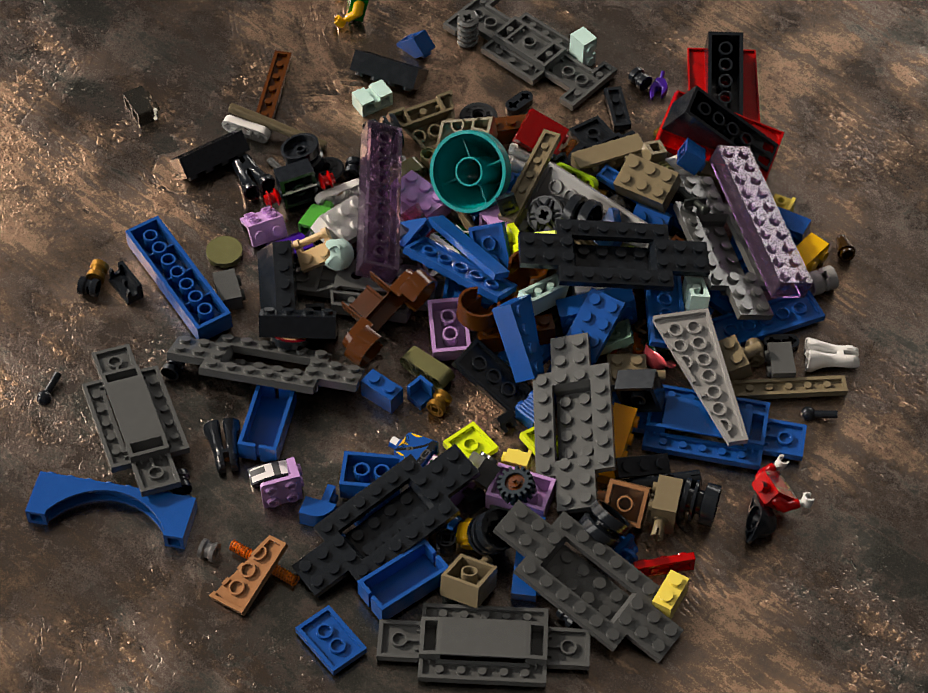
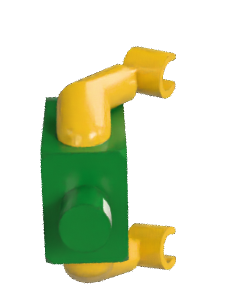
M347 0V13L345 17L337 15L334 18V24L339 28H343L347 21L363 22L369 0Z

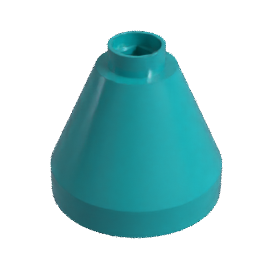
M462 130L452 133L440 142L433 153L430 163L431 184L438 198L449 208L462 213L482 212L497 204L495 198L505 195L511 180V163L504 146L489 133L479 130Z

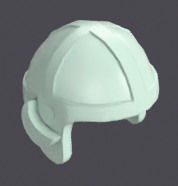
M343 238L326 241L325 245L330 251V256L325 261V266L335 271L344 270L349 267L354 259L352 245Z

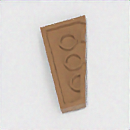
M269 535L251 553V557L245 563L242 562L237 567L238 570L230 578L227 577L222 582V586L216 592L213 591L209 597L245 616L287 550V543Z

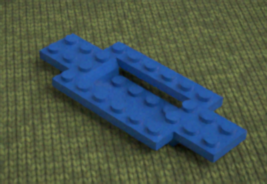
M662 384L666 393L662 412L637 413V416L640 417L639 424L632 431L644 434L641 450L662 454L668 453V455L759 470L762 454L774 457L783 454L786 459L802 461L807 425L768 418L770 402L736 397L749 439L747 444L743 446H728L726 443L665 433V428L723 438L694 389ZM612 392L613 405L614 402L620 404L616 392Z

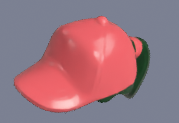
M648 337L645 338L643 354H646L647 366L656 370L676 367V363L671 360L672 356L668 354L667 348L649 346Z

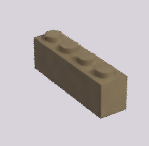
M636 133L586 149L577 150L571 153V167L592 176L597 175L606 164L614 169H618L624 164V156L630 153H641L644 143L639 134Z

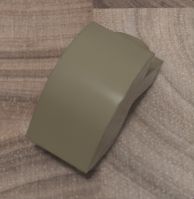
M660 140L644 142L641 153L634 155L657 164L661 160L666 159L668 151ZM628 155L624 156V159H623V162H624V163H625V161H626Z

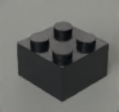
M656 369L618 370L614 390L620 404L637 408V413L662 412L666 393Z

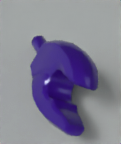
M661 71L660 77H657L650 86L649 95L651 100L654 99L657 91L661 92V99L668 92V83L664 78L665 71Z

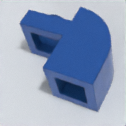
M327 485L321 500L305 496L299 511L300 524L313 527L337 509L338 495L334 485Z

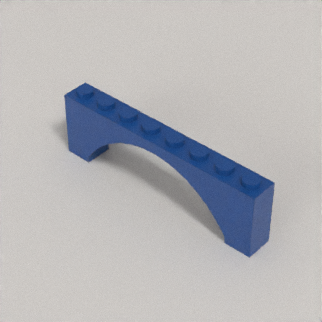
M40 471L25 513L28 522L48 525L49 521L57 515L82 504L97 501L120 502L133 506L148 515L162 531L165 546L185 549L198 506L196 498L190 495H177L166 491L142 497L139 488L131 485L124 486L109 481L101 482L91 478L84 479L73 475L66 476L54 472Z

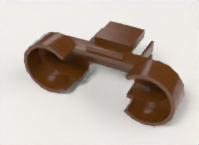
M519 251L514 252L509 258L508 270L510 273L506 279L518 285L516 292L485 309L481 306L482 296H477L478 286L469 287L463 290L458 298L456 312L458 321L468 329L477 332L493 327L496 321L492 309L510 299L517 298L520 290L547 278L549 269L520 268Z
M410 268L407 269L391 286L370 271L371 280L387 292L385 297H382L367 285L366 289L349 306L343 301L341 302L343 310L358 321L342 341L346 348L344 356L352 363L364 368L378 355L383 345L378 342L382 336L377 332L403 304L415 312L430 298L438 281L422 268L416 271Z

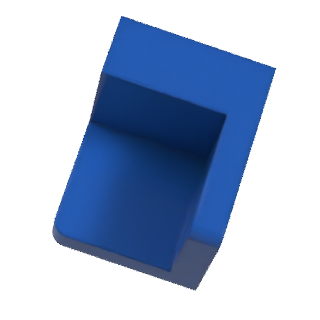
M419 375L407 385V400L418 409L422 410L426 407L429 400L433 399L435 386L422 375Z

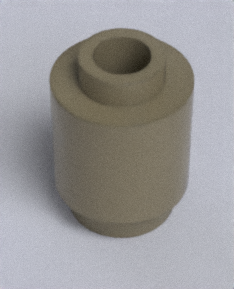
M750 338L744 345L746 347L759 341L763 348V353L748 358L751 367H758L765 361L764 346L758 338Z

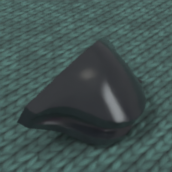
M757 493L752 495L746 518V541L749 544L756 538L767 537L777 528V518L772 511L773 508L766 506Z

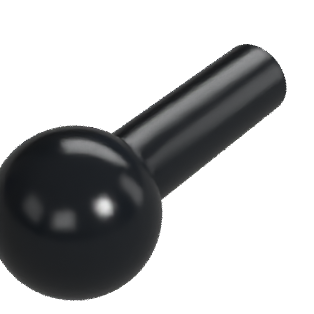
M55 371L46 388L38 392L36 395L38 404L47 405L51 402V393L62 376L60 373Z
M807 406L801 410L800 416L804 421L808 422L813 421L815 418H838V410H814L812 407Z

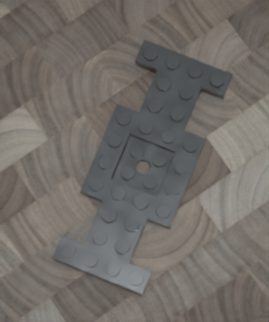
M472 0L443 23V29L456 36L458 14L463 10L476 12L479 17L478 33L489 41L481 47V53L532 86L543 77H546L565 89L567 92L559 98V103L572 111L617 74V68L606 61H603L595 69H591L570 56V39L529 13L525 12L519 18L514 16L511 19L498 11L493 6L500 2V0Z

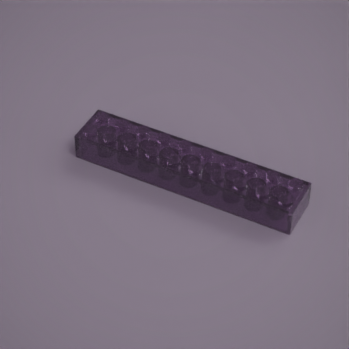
M372 120L367 121L361 132L356 275L370 278L369 272L372 271L384 282L392 283L399 271L402 128Z
M718 145L709 160L771 297L804 298L813 281L750 147Z

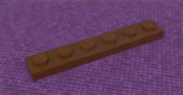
M275 50L256 110L257 113L274 119L292 60V52Z

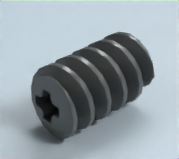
M463 10L458 14L457 44L462 48H471L479 40V17L472 10Z

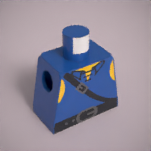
M412 432L408 433L403 440L393 436L388 445L394 449V455L404 456V459L412 454L422 467L428 464L433 455L437 456L439 454V442Z

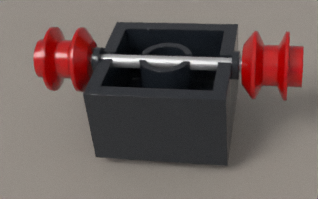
M308 158L273 169L278 190L273 188L272 193L265 191L266 195H263L266 206L270 205L272 208L274 203L280 206L282 201L285 209H289L315 200V196L319 193V186L325 191L328 185L333 188V184L336 181L333 173H329L328 170L324 176L319 173L316 179L314 169Z

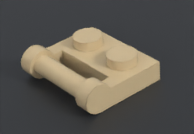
M327 227L302 240L297 239L293 241L301 270L304 273L324 265L330 256V251L325 243L332 239ZM324 238V243L304 251V246Z

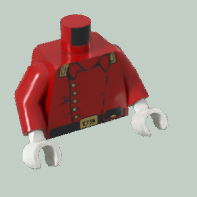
M779 455L774 464L770 463L759 469L756 473L752 487L766 506L782 513L799 509L801 506L804 508L812 506L815 499H810L811 492H805L802 499L798 500L780 472L777 471V469L784 470L788 465L789 461L785 463L781 461L785 455Z

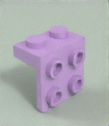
M270 206L262 208L257 213H246L244 217L240 218L241 223L248 230L253 247L288 236L283 215Z
M294 457L286 459L288 476L260 484L264 508H274L280 504L303 499V473L300 464H296Z

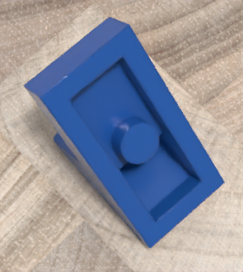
M424 217L400 222L407 234L401 238L398 244L404 250L405 246L426 236L433 228L428 219Z

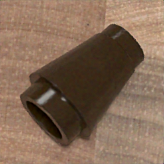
M845 235L837 236L838 257L843 261L852 260L855 257L856 249Z

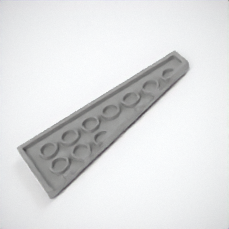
M550 161L526 204V208H528L532 200L538 196L558 195L569 200L571 196L578 193L586 196L588 200L594 199L603 204L602 219L609 208H618L621 222L647 223ZM624 242L640 248H648L649 243Z
M704 308L653 315V324L728 446L747 444L749 439L709 309Z

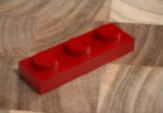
M681 552L672 556H659L648 560L640 559L633 562V566L647 577L668 574L670 570L675 572L694 570L696 558L694 552Z

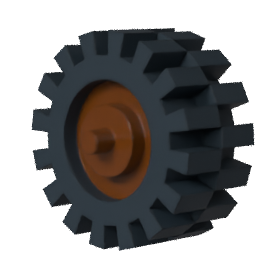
M515 466V469L508 467V472L503 470V476L499 475V480H497V488L501 498L507 504L510 502L513 506L518 500L524 501V503L528 502L527 498L531 500L533 498L532 494L536 492V484L530 471L526 470L523 466L521 469L519 466Z

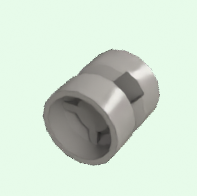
M830 265L820 268L818 271L814 270L804 274L805 287L809 288L813 296L822 294L824 291L834 290L839 286L838 275Z

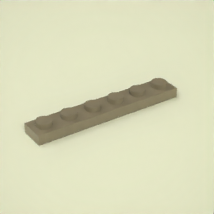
M546 129L542 131L511 190L515 194L520 211L503 217L499 212V220L508 223L514 222L516 225L561 140V134Z
M845 375L731 380L735 397L752 400L843 396L848 393Z

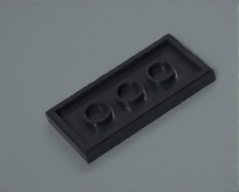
M478 338L452 363L454 368L504 412L510 409L515 412L518 402L524 401L533 390V387L526 381L516 383L512 369Z

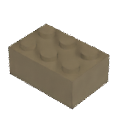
M630 153L613 185L617 194L665 213L681 184L680 174L676 171Z

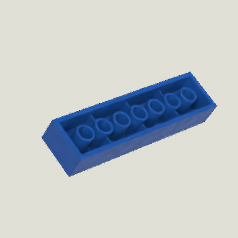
M159 216L125 231L129 248L196 339L208 340L233 327L231 312Z

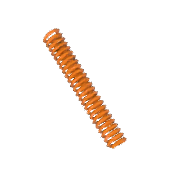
M235 539L229 547L230 551L235 552V554L240 555L244 559L246 558V560L251 557V553L254 551ZM278 564L271 573L289 585L291 584V586L296 585L300 579L297 574L294 575V573L289 572L286 568L284 569L281 565L278 566Z

